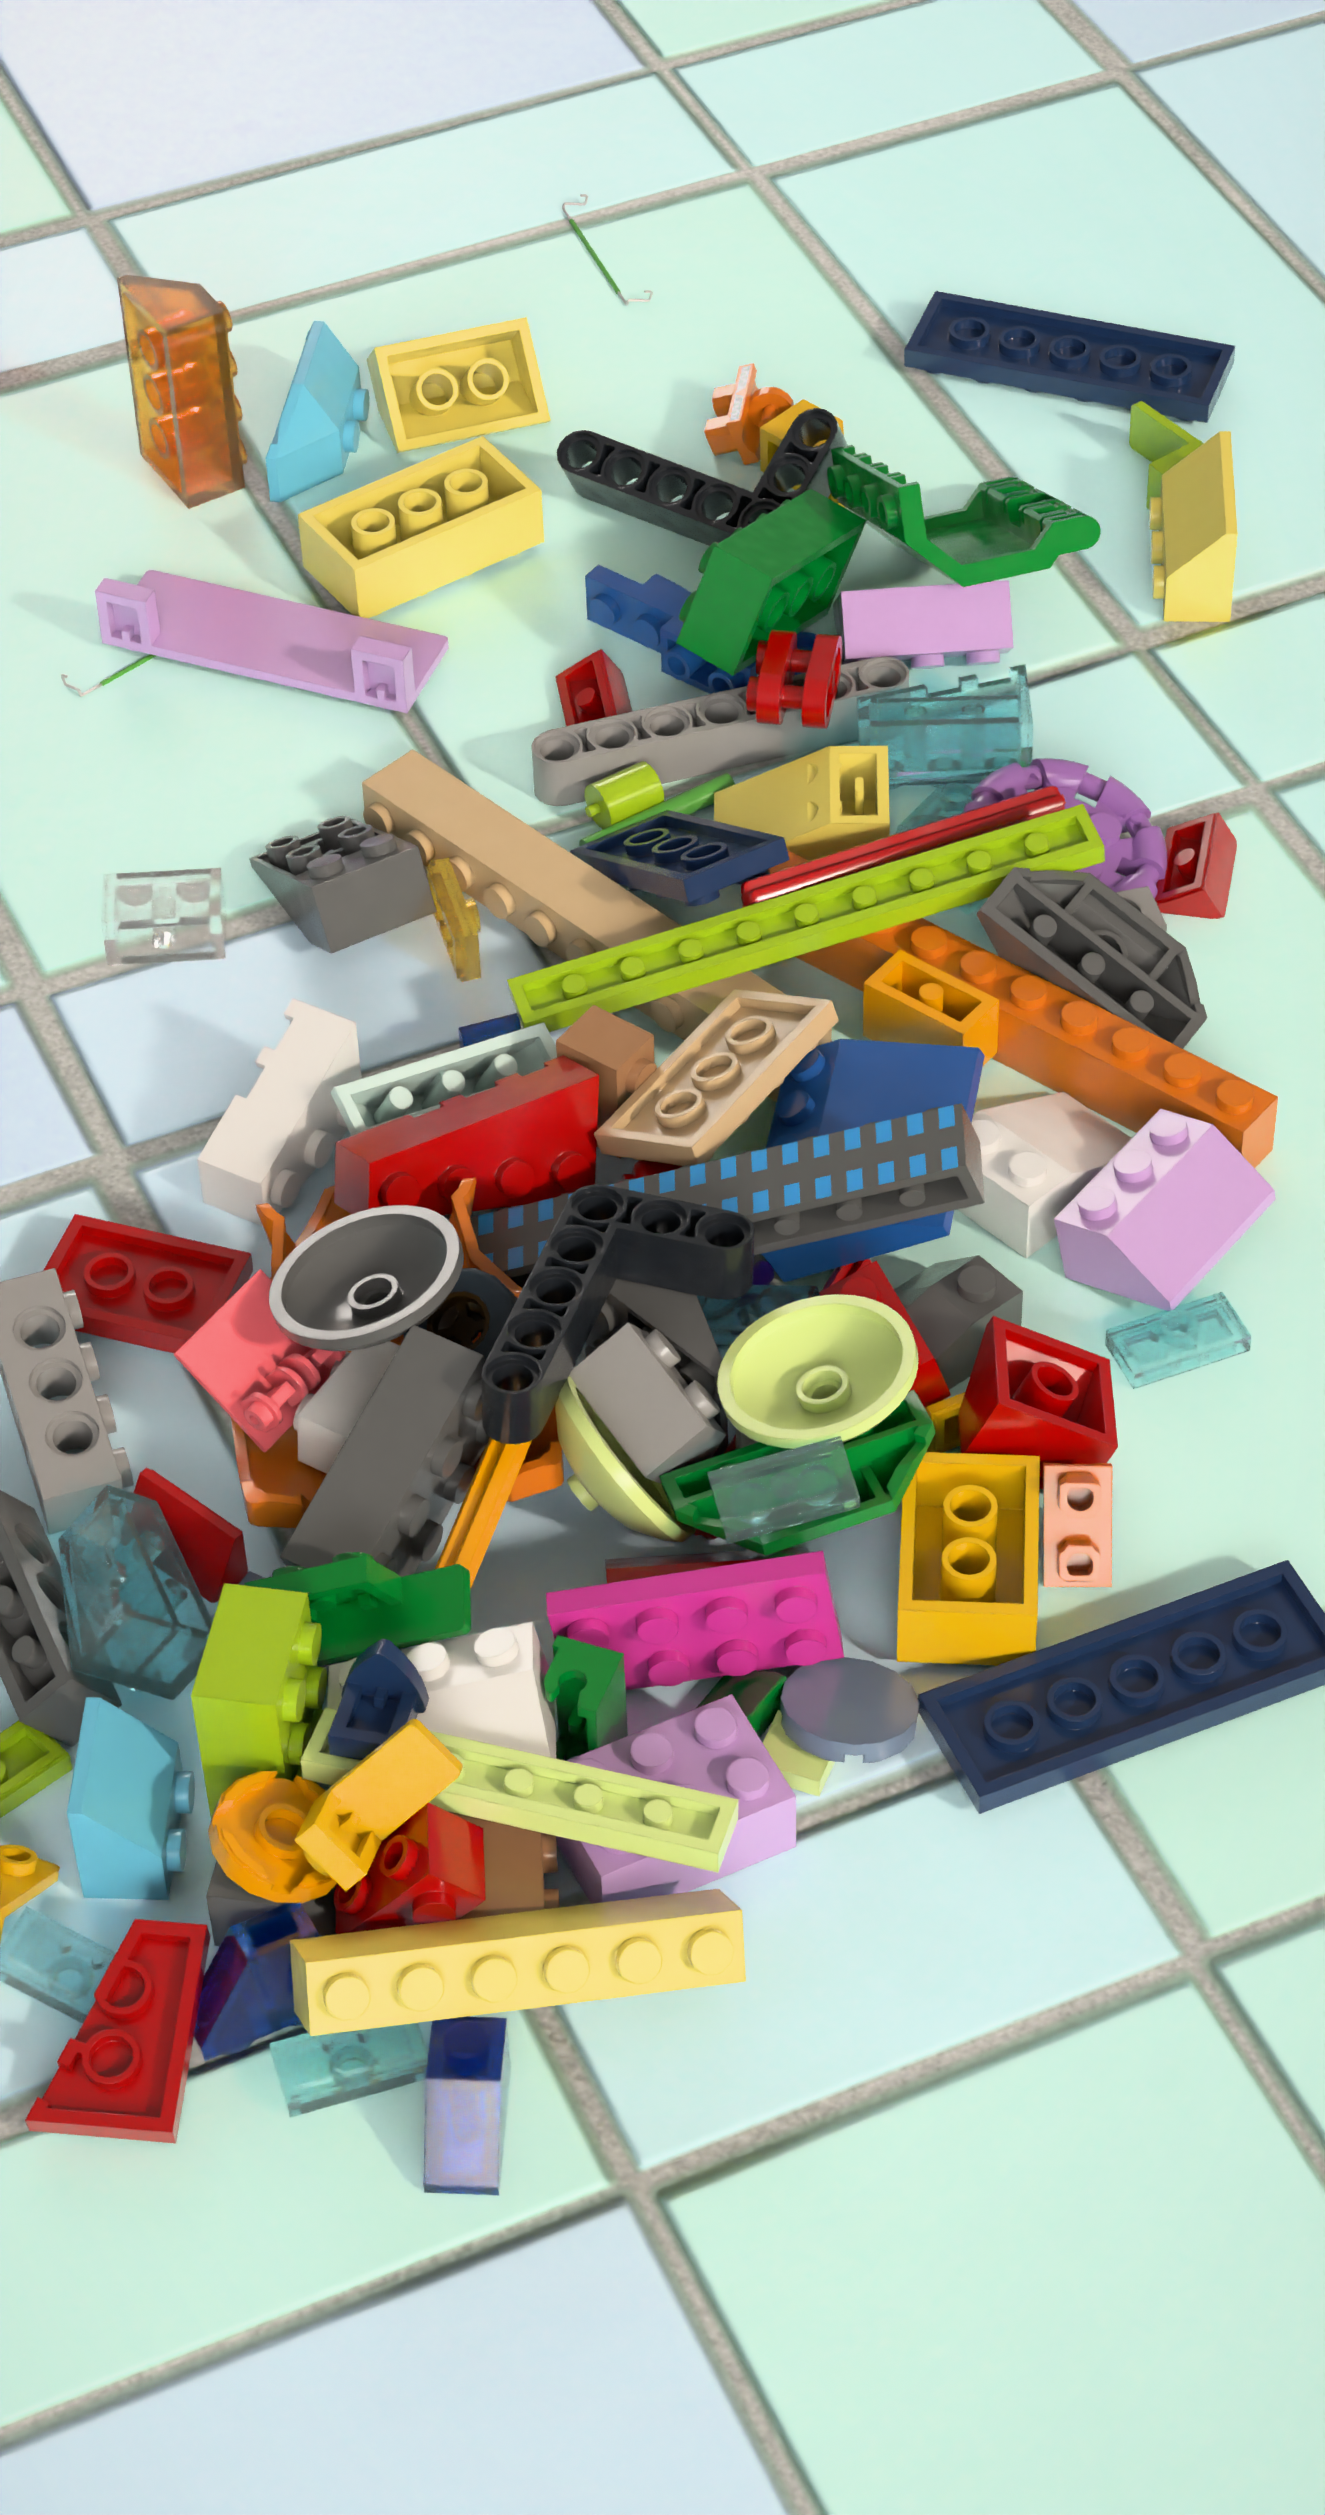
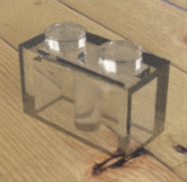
M221 867L103 874L101 927L108 966L226 959L227 909Z

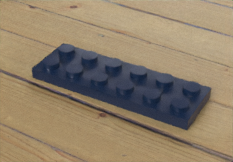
M935 291L904 349V366L921 369L931 374H948L974 379L980 383H996L1022 388L1033 393L1044 392L1070 397L1081 402H1097L1124 407L1130 411L1133 404L1143 401L1162 415L1176 417L1182 421L1208 423L1234 365L1236 346Z
M1285 1560L918 1694L920 1702L918 1713L978 1814L1324 1686L1325 1613L1289 1560Z

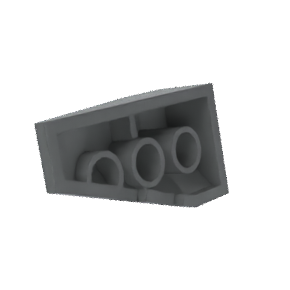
M980 1255L934 1263L894 1289L932 1353L949 1390L971 1376L986 1325L992 1316L1020 1326L1022 1323L1023 1291Z

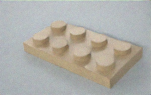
M734 989L594 1133L601 1153L681 1166L706 1163L730 1135L748 1120L750 1114L763 1100L783 1083L785 1077L795 1066L817 1047L819 1041L839 1021L832 1000Z

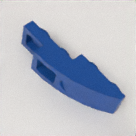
M599 564L585 575L587 619L661 653V672L708 694L748 686L750 676H757L756 661L732 676L676 643L683 626V622L679 620V614L683 604L691 594L690 591L657 573L644 584H640Z

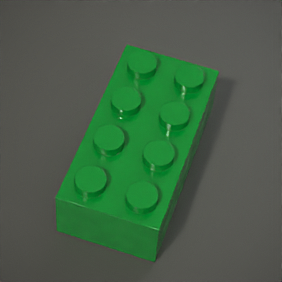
M809 489L792 500L786 499L779 508L769 514L762 513L755 522L747 527L737 528L725 540L719 543L713 542L707 548L699 563L698 571L703 574L697 590L689 595L680 611L679 620L683 622V626L676 643L732 676L756 661L759 641H768L771 630L794 631L797 635L828 615L867 520L815 490Z

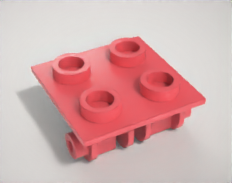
M259 1269L173 1355L263 1452H266L293 1425L295 1413L303 1398L309 1393H317L329 1378L335 1361L340 1362L345 1357L346 1352L315 1349L303 1346L288 1338L278 1327L270 1309L269 1291L272 1281Z

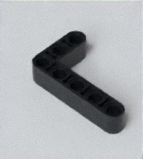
M820 408L804 411L792 422L753 492L587 430L574 431L565 436L557 449V461L575 492L581 497L710 546L713 542L719 543L730 537L737 528H745L752 524L762 513L769 514L779 508L786 499L792 500L809 489H813L828 498L831 492L828 486L827 468L833 466L831 449L848 446L832 413ZM822 440H826L825 443L813 447L816 443ZM588 462H591V464L587 465L586 467H583V465L587 464ZM637 478L633 483L626 485L629 481ZM801 485L798 489L788 492L790 488ZM683 495L679 500L671 502L674 498ZM729 512L724 518L716 520L718 516Z
M594 1184L576 1190L569 1197L483 1365L481 1374L482 1425L485 1433L495 1441L515 1445L529 1442L541 1433L617 1278L713 1299L728 1300L746 1294L753 1283L755 1228L752 1222L744 1215L733 1211L608 1185Z

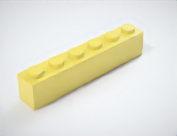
M719 1888L290 1940L294 2012L310 2036L746 1982L742 1909Z

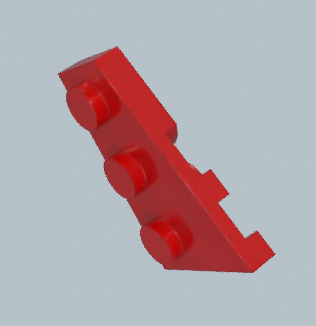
M135 1919L94 1993L95 2002L75 2039L69 2038L57 2060L59 2068L43 2098L37 2097L25 2119L29 2131L176 2144L211 1937L206 1924Z

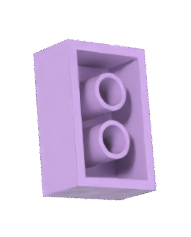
M732 1694L567 1760L568 1762L739 1799L738 1821L719 1872L556 1836L559 1850L591 1904L689 1892L796 1847V1795Z

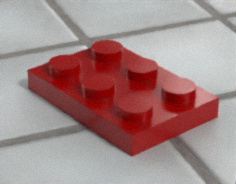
M74 1214L43 1271L55 1268L62 1291H75L84 1327L75 1329V1331L175 1353L249 1280L253 1272L252 1255L249 1252Z

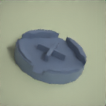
M844 1657L821 1661L814 1665L802 1666L784 1682L780 1701L781 1724L785 1734L802 1750L822 1759L844 1763L845 1754L852 1756L863 1755V1763H873L901 1753L914 1739L920 1702L913 1686L896 1671L873 1661Z

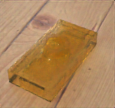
M449 857L429 861L427 879L437 912L433 913L456 977L457 979L460 978L461 982L481 978L478 933L481 932V924L474 898L464 899Z

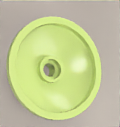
M844 1294L810 1297L789 1303L767 1313L747 1327L735 1339L720 1364L717 1378L718 1394L723 1410L730 1422L741 1433L755 1441L789 1449L828 1447L846 1442L869 1431L900 1405L916 1378L919 1359L918 1350L907 1322L895 1310L881 1302L866 1297Z
M569 1376L559 1393V1398L555 1404L558 1440L574 1472L567 1479V1483L575 1496L590 1511H593L600 1505L608 1514L631 1530L668 1542H684L695 1533V1528L677 1520L662 1485L643 1476Z

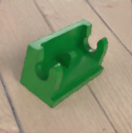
M557 1635L552 1645L553 1661L545 1675L544 1688L548 1701H553L556 1698L559 1737L556 1741V1759L567 1761L572 1757L580 1756L628 1736L624 1653Z

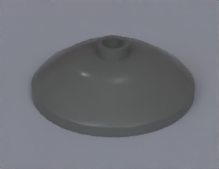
M392 1205L372 1208L348 1215L312 1234L286 1257L277 1270L269 1291V1305L272 1315L280 1330L288 1338L303 1346L328 1351H353L380 1345L407 1333L413 1325H420L444 1303L462 1271L464 1262L463 1247L451 1222L439 1213L427 1208Z

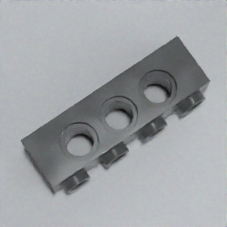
M0 1490V1677L21 1723L73 1747L79 1742L86 1697L102 1698L117 1708L123 1704L35 1508Z

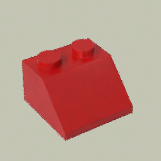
M992 1316L986 1325L959 1410L961 1453L1040 1456L1039 1489L1043 1490V1463H1107L1118 1448L1110 1359Z

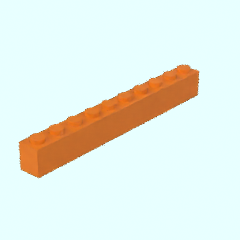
M788 851L790 860L769 868V871L772 873L807 862L808 860ZM924 918L796 956V958L863 992V983L901 949L999 999L997 1053L992 1059L1058 1093H1067L1087 1108L1136 1133L1160 1109H1164L1213 1124L1254 1168L1273 1150L1278 1096Z

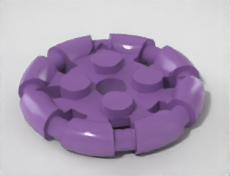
M1036 758L1032 760L1030 766L1021 767L1020 764L1015 762L999 768L985 777L971 794L973 802L965 805L963 813L1027 793V790L1056 786L1060 794L1064 795L1066 801L1065 809L1084 804L1104 844L1105 862L1073 872L1091 873L1114 892L1148 886L1153 897L1157 896L1158 889L1156 883L1158 880L1165 878L1167 868V848L1160 827L1151 825L1149 821L1151 811L1130 788L1114 777L1110 776L1106 781L1088 773V765L1074 761ZM1078 793L1097 802L1095 808L1083 801L1074 799L1076 794ZM1129 832L1130 838L1120 839L1121 833Z

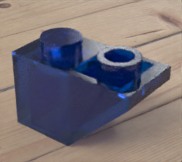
M286 1903L233 1925L227 1931L203 1979L194 2041L205 2061L219 2055H231L248 2048L255 2040L285 2027L303 2025L294 2012L290 1940L319 1937L301 1903Z

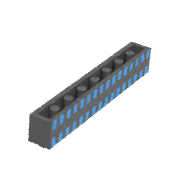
M962 1103L947 1107H935L925 1112L887 1121L870 1122L861 1127L822 1136H810L788 1144L762 1150L746 1151L732 1157L697 1165H685L676 1170L637 1179H625L608 1185L742 1214L752 1222L755 1228L754 1255L985 1203L980 1140ZM565 1193L555 1198L521 1206L505 1207L495 1212L471 1217V1224L479 1250L523 1289L569 1197L573 1193Z

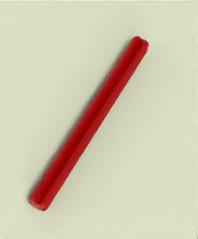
M1056 786L1043 787L747 880L741 885V901L743 906H750L1064 810L1066 801L1064 795L1060 794Z

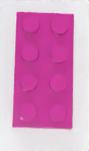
M823 1551L546 1593L547 1616L554 1639L559 1635L624 1653L626 1691L653 1686H675L686 1681L726 1675L742 1676L754 1670L759 1671L793 1665L809 1666L821 1661L844 1658L842 1635Z

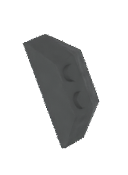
M1014 867L976 914L999 957L1184 1049L1208 1018L1204 1004L1200 1003L1197 981L1186 947L1091 873L1058 870L1030 871L1029 868Z

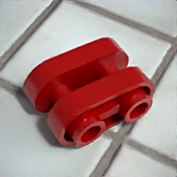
M771 630L768 641H759L756 655V674L759 677L750 676L746 696L747 711H756L757 723L782 725L786 708L802 710L803 727L828 728L841 672V636L817 634L812 650L797 649V635L794 631ZM795 672L806 673L804 686L792 685Z

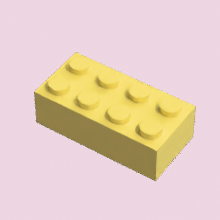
M484 436L298 514L303 567L352 615L364 618L377 616L384 611L423 596L430 591L469 576L476 571L515 556L544 542L541 489Z

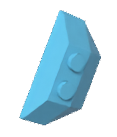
M313 321L310 330L307 332L306 341L266 456L270 502H283L343 474L349 453H356L359 447V421H366L368 418L370 406L369 390L361 389L359 366L324 321Z

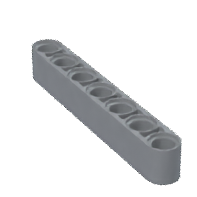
M886 656L841 665L838 689L827 729L803 727L801 709L786 708L782 725L757 723L756 711H747V686L545 731L535 737L531 744L535 796L546 805L556 807L585 802L584 791L587 785L641 761L651 765L657 773L661 784L899 730L907 723L909 718V669L904 662ZM806 673L794 675L792 685L804 686Z

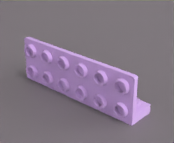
M155 570L146 571L137 585L104 578L95 590L101 638L104 644L403 713L409 712L449 649L448 637Z

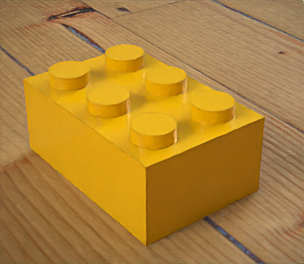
M925 1453L902 1498L897 1662L997 1666L1036 1652L1040 1456Z

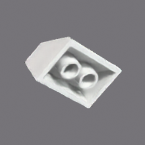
M533 1622L504 1628H492L481 1633L439 1642L423 1643L416 1647L401 1650L414 1664L427 1689L429 1702L426 1711L421 1714L418 1713L416 1719L429 1731L556 1759L555 1700L548 1701L545 1696L544 1679L549 1665ZM357 1658L329 1665L327 1708L338 1710L342 1699L341 1693L352 1664Z

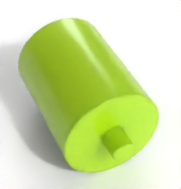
M645 761L638 762L589 784L584 791L587 805L585 812L589 818H593L601 829L607 828L664 801L661 781L655 770Z

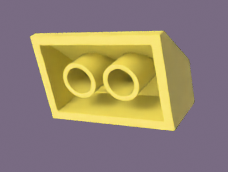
M527 317L376 347L366 359L377 408L397 453L551 421Z
M1219 431L1162 474L1160 497H1150L1149 530H1159L1152 531L1151 564H1161L1153 565L1152 598L1163 599L1164 621L1230 622L1238 535L1231 431Z

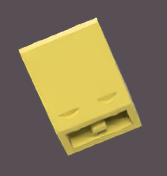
M888 745L828 746L715 792L714 821L784 837L787 850L808 861L890 836Z

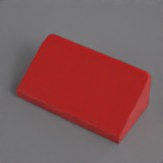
M602 649L597 650L555 676L566 726L632 712L624 675Z
M1219 812L1169 827L1165 836L1167 848L1165 878L1158 880L1156 883L1158 892L1154 898L1160 912L1208 919L1225 917L1237 850V841Z
M146 1467L139 1473L122 1527L124 1543L211 1603L218 1602L224 1583L238 1585L248 1573L243 1531L153 1469L150 1470Z

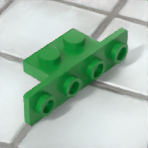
M346 1552L334 1556L332 1563L311 1568L302 1566L280 1567L272 1572V1577L244 1583V1586L308 1593L311 1622L320 1623L322 1629L321 1648L317 1661L318 1667L358 1658L369 1646L381 1639H387L396 1647L402 1649L466 1635L471 1630L470 1571L460 1564L401 1577L375 1561L374 1557L370 1554Z

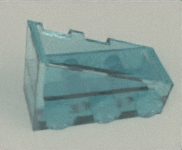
M1026 664L1009 667L1008 678L979 683V678L976 674L958 677L957 688L928 693V688L925 684L857 697V746L888 745L889 790L900 786L913 785L952 788L958 784H979L990 773L1016 762L1021 767L1030 766L1033 752V717Z

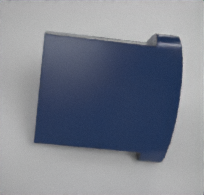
M387 1639L377 1641L362 1652L352 1664L342 1689V1699L328 1734L329 1754L363 1760L409 1720L416 1719L418 1713L421 1714L426 1711L429 1695L422 1677L414 1664L391 1641Z

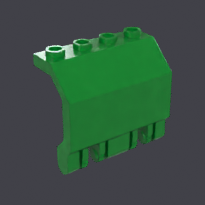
M853 445L831 449L833 466L827 468V480L832 497L838 499V503L846 509L866 519L867 525L895 546L962 587L1050 569L1059 555L1089 549L1100 538L1101 529L1096 519L1075 508L1071 509L1070 505L1042 490L1034 489V486L1014 476L980 483L962 509L924 517L920 483L917 481L906 483L904 474H901L899 471L889 473L888 465L883 462L872 464L871 455H867L865 452L856 454L855 446Z

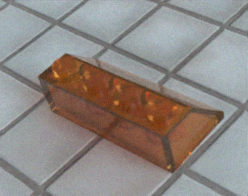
M134 275L118 277L117 283L140 455L188 509L245 488L243 465L247 463V453L240 439L238 422L242 420L243 414L239 400L234 392L233 378L237 376L238 370L235 358L229 348L228 333L232 331L233 326L226 305L220 300L216 301L199 283Z

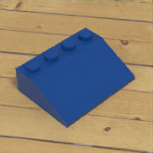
M838 1039L819 1045L795 1066L780 1085L766 1148L800 1141L810 1136H822L861 1127L870 1122L887 1121L925 1112L935 1107H947L962 1103L972 1123L985 1055L979 1047ZM954 1210L762 1253V1255L782 1281L788 1282L949 1236Z

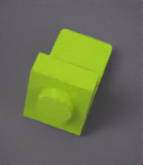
M1139 401L1131 406L1129 445L1134 451L1152 462L1149 464L1146 508L1149 509L1150 497H1160L1162 474L1201 446L1203 442L1143 401Z

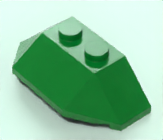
M911 1390L900 1405L882 1422L869 1431L846 1442L815 1449L780 1448L757 1442L659 1475V1478L679 1522L766 1556L895 1512L936 1433L933 1421L915 1390Z

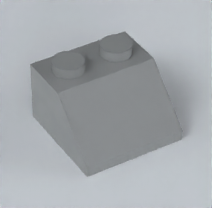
M627 1323L574 1367L569 1376L643 1476L661 1484L659 1475L712 1458L726 1434L713 1418L720 1412V1408L715 1400L696 1380L688 1385L674 1367L681 1358L671 1343L657 1329H654L649 1334Z

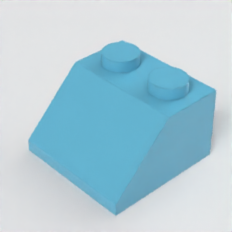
M86 1697L67 1808V1817L83 1897L169 1900L173 1872H183L186 1863L185 1829H180L179 1825L181 1813L191 1814L193 1811L195 1799L194 1772L183 1771L177 1741L102 1698Z

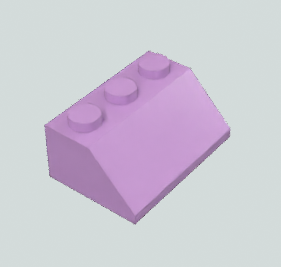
M1009 580L991 581L968 587H962L959 584L841 591L833 603L836 634L842 638L841 665L884 656L896 658L900 661L911 660V669L944 667V658L966 656V662L969 666L991 665L1000 663V654H1006L1014 648Z
M1160 1109L1054 1218L1065 1278L1172 1312L1276 1200L1275 1190L1213 1124Z

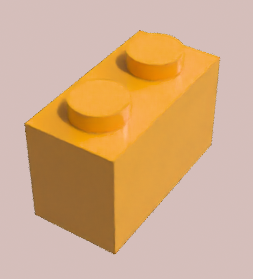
M901 949L863 983L864 1037L872 1041L979 1047L985 1055L983 1066L997 1053L999 999Z

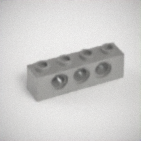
M55 1268L0 1282V1375L49 1535L126 1514L123 1488L134 1485L125 1448L121 1447L112 1450L108 1434L117 1432L109 1397L107 1394L95 1396L91 1381L100 1379L92 1344L90 1341L79 1344L75 1329L84 1327L76 1293L74 1290L62 1291ZM40 1344H51L42 1348L35 1347ZM56 1396H68L62 1400H49ZM71 1449H85L76 1454L65 1453Z

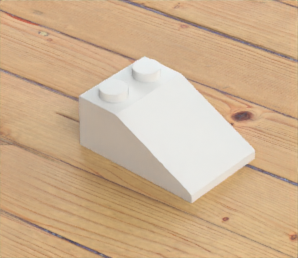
M1065 1092L979 1110L973 1115L972 1126L980 1140L985 1203L957 1210L1027 1259L1057 1236L1054 1218L1132 1138Z

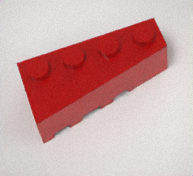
M562 1055L544 1062V1068L524 1076L515 1073L494 1081L495 1087L467 1098L460 1094L439 1102L440 1108L420 1116L412 1117L408 1114L337 1141L335 1143L334 1203L350 1214L383 1206L409 1205L427 1208L440 1215H449L452 1213L451 1196L465 1178H476L472 1211L525 1205L555 1198L565 1193H574L584 1186L594 1185L597 1140L594 1133L597 1131L599 1074Z

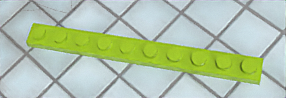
M1080 804L507 979L510 996L523 1029L544 1022L548 1031L552 1032L573 1025L593 1005L609 1013H614L988 898L1014 867L1029 868L1030 871L1058 870L1073 872L1105 862L1104 844L1084 804Z

